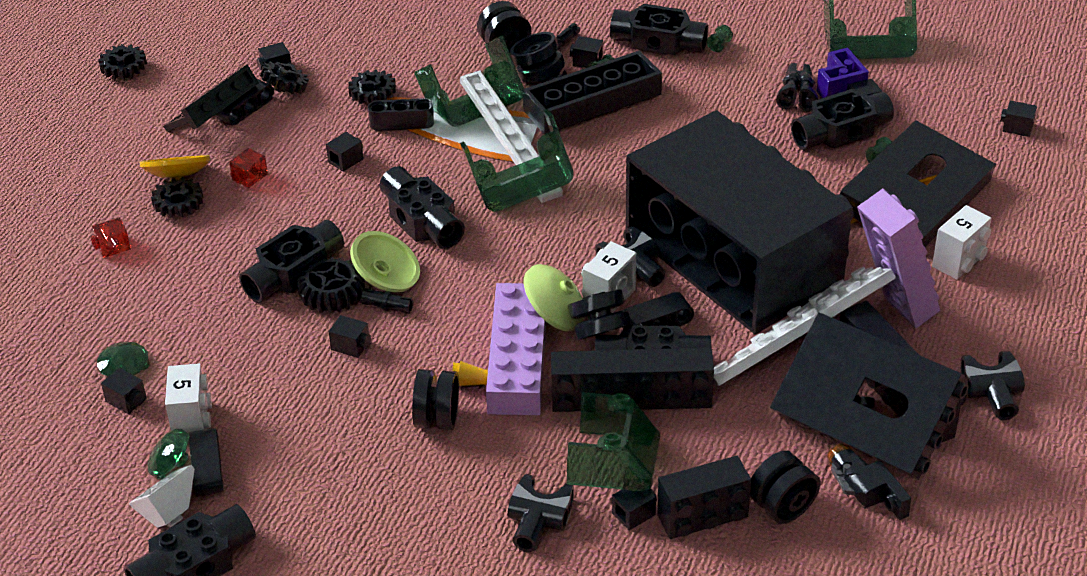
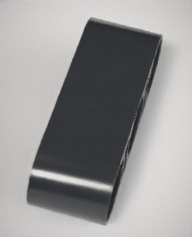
M257 79L259 84L217 113L215 117L230 125H236L271 101L274 95V88Z
M429 99L378 100L368 105L369 125L373 130L425 129L434 125L433 102Z
M673 292L624 309L628 311L632 323L628 326H682L689 323L695 314L694 309L680 292Z
M217 429L189 432L191 465L195 469L193 476L195 496L224 492Z

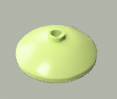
M380 231L364 232L355 239L351 246L350 255L355 269L365 281L380 290L404 292L411 289L419 279L420 265L417 257L404 242L393 235Z
M537 264L527 270L524 276V288L536 312L547 323L563 331L575 330L574 327L584 321V318H571L567 306L583 300L575 283L563 272L549 265Z

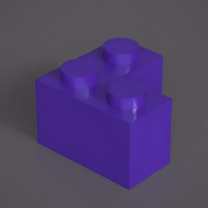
M849 48L828 52L827 67L818 69L816 91L822 98L847 91L848 84L868 80L869 71Z

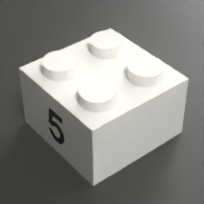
M967 205L964 206L938 229L932 267L955 279L960 278L964 273H968L977 261L985 258L988 252L986 245L991 234V217Z
M610 242L604 249H600L597 255L589 263H586L582 269L583 288L581 293L583 298L604 291L606 293L621 289L624 300H626L636 290V252L614 242Z
M200 363L168 366L165 406L173 442L189 441V432L211 428L210 412H207V409L212 408L211 393H206V390H208L207 374H202Z

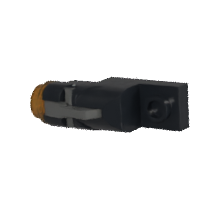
M838 444L830 449L827 454L828 463L844 494L854 495L864 507H870L884 501L886 508L890 512L892 511L899 520L909 517L911 497L881 460L868 465L855 454L851 447L844 444Z

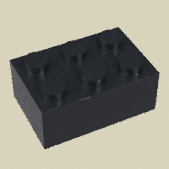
M738 455L658 477L657 516L669 539L680 536L684 537L694 532L712 529L718 525L739 521L748 517L751 477Z

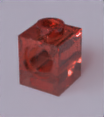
M247 148L229 161L232 180L247 188H250L268 175L265 156L250 148Z
M120 217L92 226L94 236L90 238L94 250L99 249L103 258L131 250L127 230Z

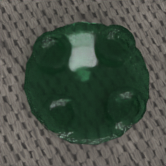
M135 342L115 343L104 349L97 359L98 370L107 377L118 368L135 375L141 370L147 369L150 365L147 350L144 346Z
M174 429L165 434L154 446L149 456L148 472L156 479L161 480L176 466L182 467L188 460V454L185 451L190 435L183 429Z

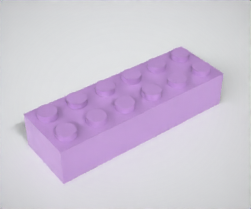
M881 189L857 208L875 268L892 269L896 276V279L881 287L884 298L917 328L940 311L938 304L939 296L934 289L935 281L930 274L931 266L926 259L927 250L921 240L923 235L918 228L917 223L919 219L911 209L906 210L895 195L890 196L884 189Z
M496 283L486 386L487 414L541 415L546 321L531 305L522 283Z

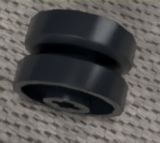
M509 1L492 3L483 10L477 21V32L494 54L502 57L511 56V47L522 38L532 34L529 21Z
M539 32L522 38L511 47L512 59L517 65L516 69L523 82L535 83L543 81L559 73L564 68L565 61L561 51L558 50L559 45L554 33Z
M621 289L606 293L605 291L596 293L567 305L571 318L580 319L588 317L587 321L578 323L574 327L578 340L632 324L628 311L611 312V309L622 306L625 302Z
M418 369L414 382L412 401L414 427L430 428L435 418L438 429L454 430L459 404L458 372L442 371L437 381L434 370Z
M779 451L763 461L751 477L750 498L761 508H765V512L777 523L787 524L796 520L813 504L819 493L821 481L811 469L803 466V462L790 451Z

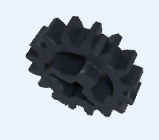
M124 44L117 47L112 46L113 50L106 49V54H100L101 59H98L102 74L105 73L106 77L112 76L113 79L120 77L122 80L128 76L132 78L134 73L140 74V70H145V65L147 64L144 50H140L139 46L133 48L132 44L128 47H125Z
M277 61L275 64L272 62L265 63L260 74L262 81L267 82L266 85L274 86V90L294 94L296 92L301 94V91L305 92L309 81L307 75L302 74V70H296L293 64H282Z
M375 69L373 72L366 70L364 73L359 72L358 77H351L352 81L348 82L349 96L352 97L353 101L358 100L359 104L367 102V105H369L373 101L387 100V97L393 98V93H396L395 78H392L391 73L386 75V71L378 72Z
M173 177L171 182L164 180L163 185H156V190L151 192L152 205L156 213L161 211V216L170 214V218H173L175 214H179L180 217H183V213L192 214V209L198 210L199 204H203L202 187H200L199 182L194 183L192 178L185 181L184 177H181L180 180H176Z

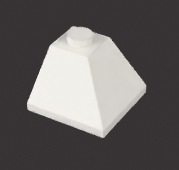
M192 465L171 472L129 503L130 506L157 528L167 525L169 528L183 519L181 514L189 509L195 469Z

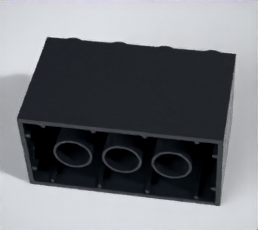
M715 110L626 155L625 230L635 227L653 239L659 248V258L753 334L756 335L788 316L787 312L797 306L803 307L809 302L808 300L811 297L824 292L832 284L844 280L846 260L849 255L848 244L851 220L854 215L850 202L843 195H835L818 183L809 171L800 170L787 161L774 146H766L752 136L743 124L739 122L734 123Z

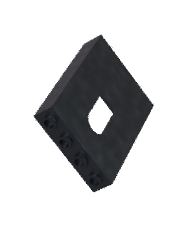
M915 120L840 190V195L847 198L853 207V218L861 223L857 208L860 204L881 189H884L890 196L895 195L906 210L911 209L919 219L917 223L918 228L923 235L921 240L923 246L926 247L937 236L938 229L966 206L991 181L996 164ZM935 155L941 157L946 162V167L928 185L908 175L926 156Z
M818 312L770 408L781 416L877 461L881 460L883 464L919 480L921 475L928 471L931 464L930 457L934 449L940 447L943 441L942 433L946 425L953 421L956 414L955 408L959 400L963 399L968 391L969 380L960 372ZM867 377L903 393L908 399L906 413L899 418H889L854 402L865 378Z

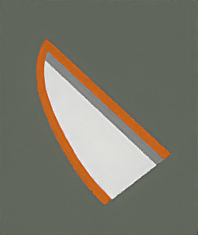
M394 96L393 98L387 97V100L411 99ZM432 101L434 125L425 129H407L422 137L459 150L513 162L476 106ZM508 110L526 138L532 143L537 126L525 112Z

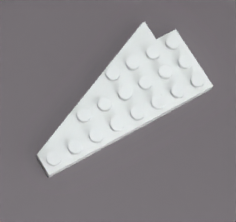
M861 267L851 273L852 278L849 280H840L832 284L824 292L811 297L808 300L809 302L803 307L797 306L787 312L788 318L773 325L772 329L767 333H760L750 340L752 344L738 351L728 361L715 365L713 384L720 386L807 333L818 312L833 317L896 279L892 269H881V267L865 269V267Z

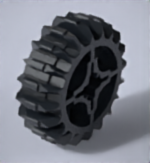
M333 256L327 260L322 258V261H315L313 265L305 266V270L302 271L301 277L298 278L297 282L298 295L303 301L304 306H309L311 310L318 309L319 313L328 311L329 314L337 310L340 313L343 308L350 309L351 304L357 305V301L361 299L362 292L364 291L365 281L359 275L351 260L344 261L343 257L334 259Z

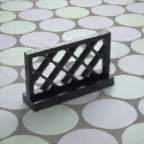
M246 64L181 110L182 113L163 127L167 132L189 123L192 129H196L255 87L259 82L248 64Z

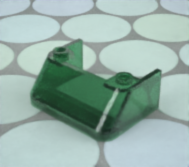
M824 0V30L829 52L849 48L857 59L908 58L914 55L917 50L916 0H905V17H896L891 20L888 27L889 35L847 36L845 23L840 19H834V0Z
M500 36L485 44L493 65L486 67L482 74L504 106L507 107L523 99L524 87L504 38ZM431 64L414 72L425 99L433 102L434 112L449 125L458 127L483 117L468 94L452 101L449 100L447 93L441 89Z
M548 109L543 110L551 132L541 136L537 141V150L540 156L496 173L493 164L488 160L482 159L473 162L465 142L460 143L481 198L489 210L495 212L564 186L573 179V168L554 116Z
M582 392L580 433L604 436L598 439L597 444L568 442L566 484L632 491L650 489L653 485L660 446L659 430L627 394L608 395Z

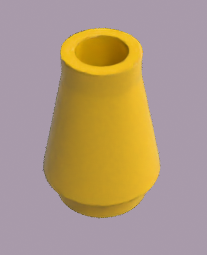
M460 361V363L453 362L452 371L458 372L459 386L487 385L488 370Z

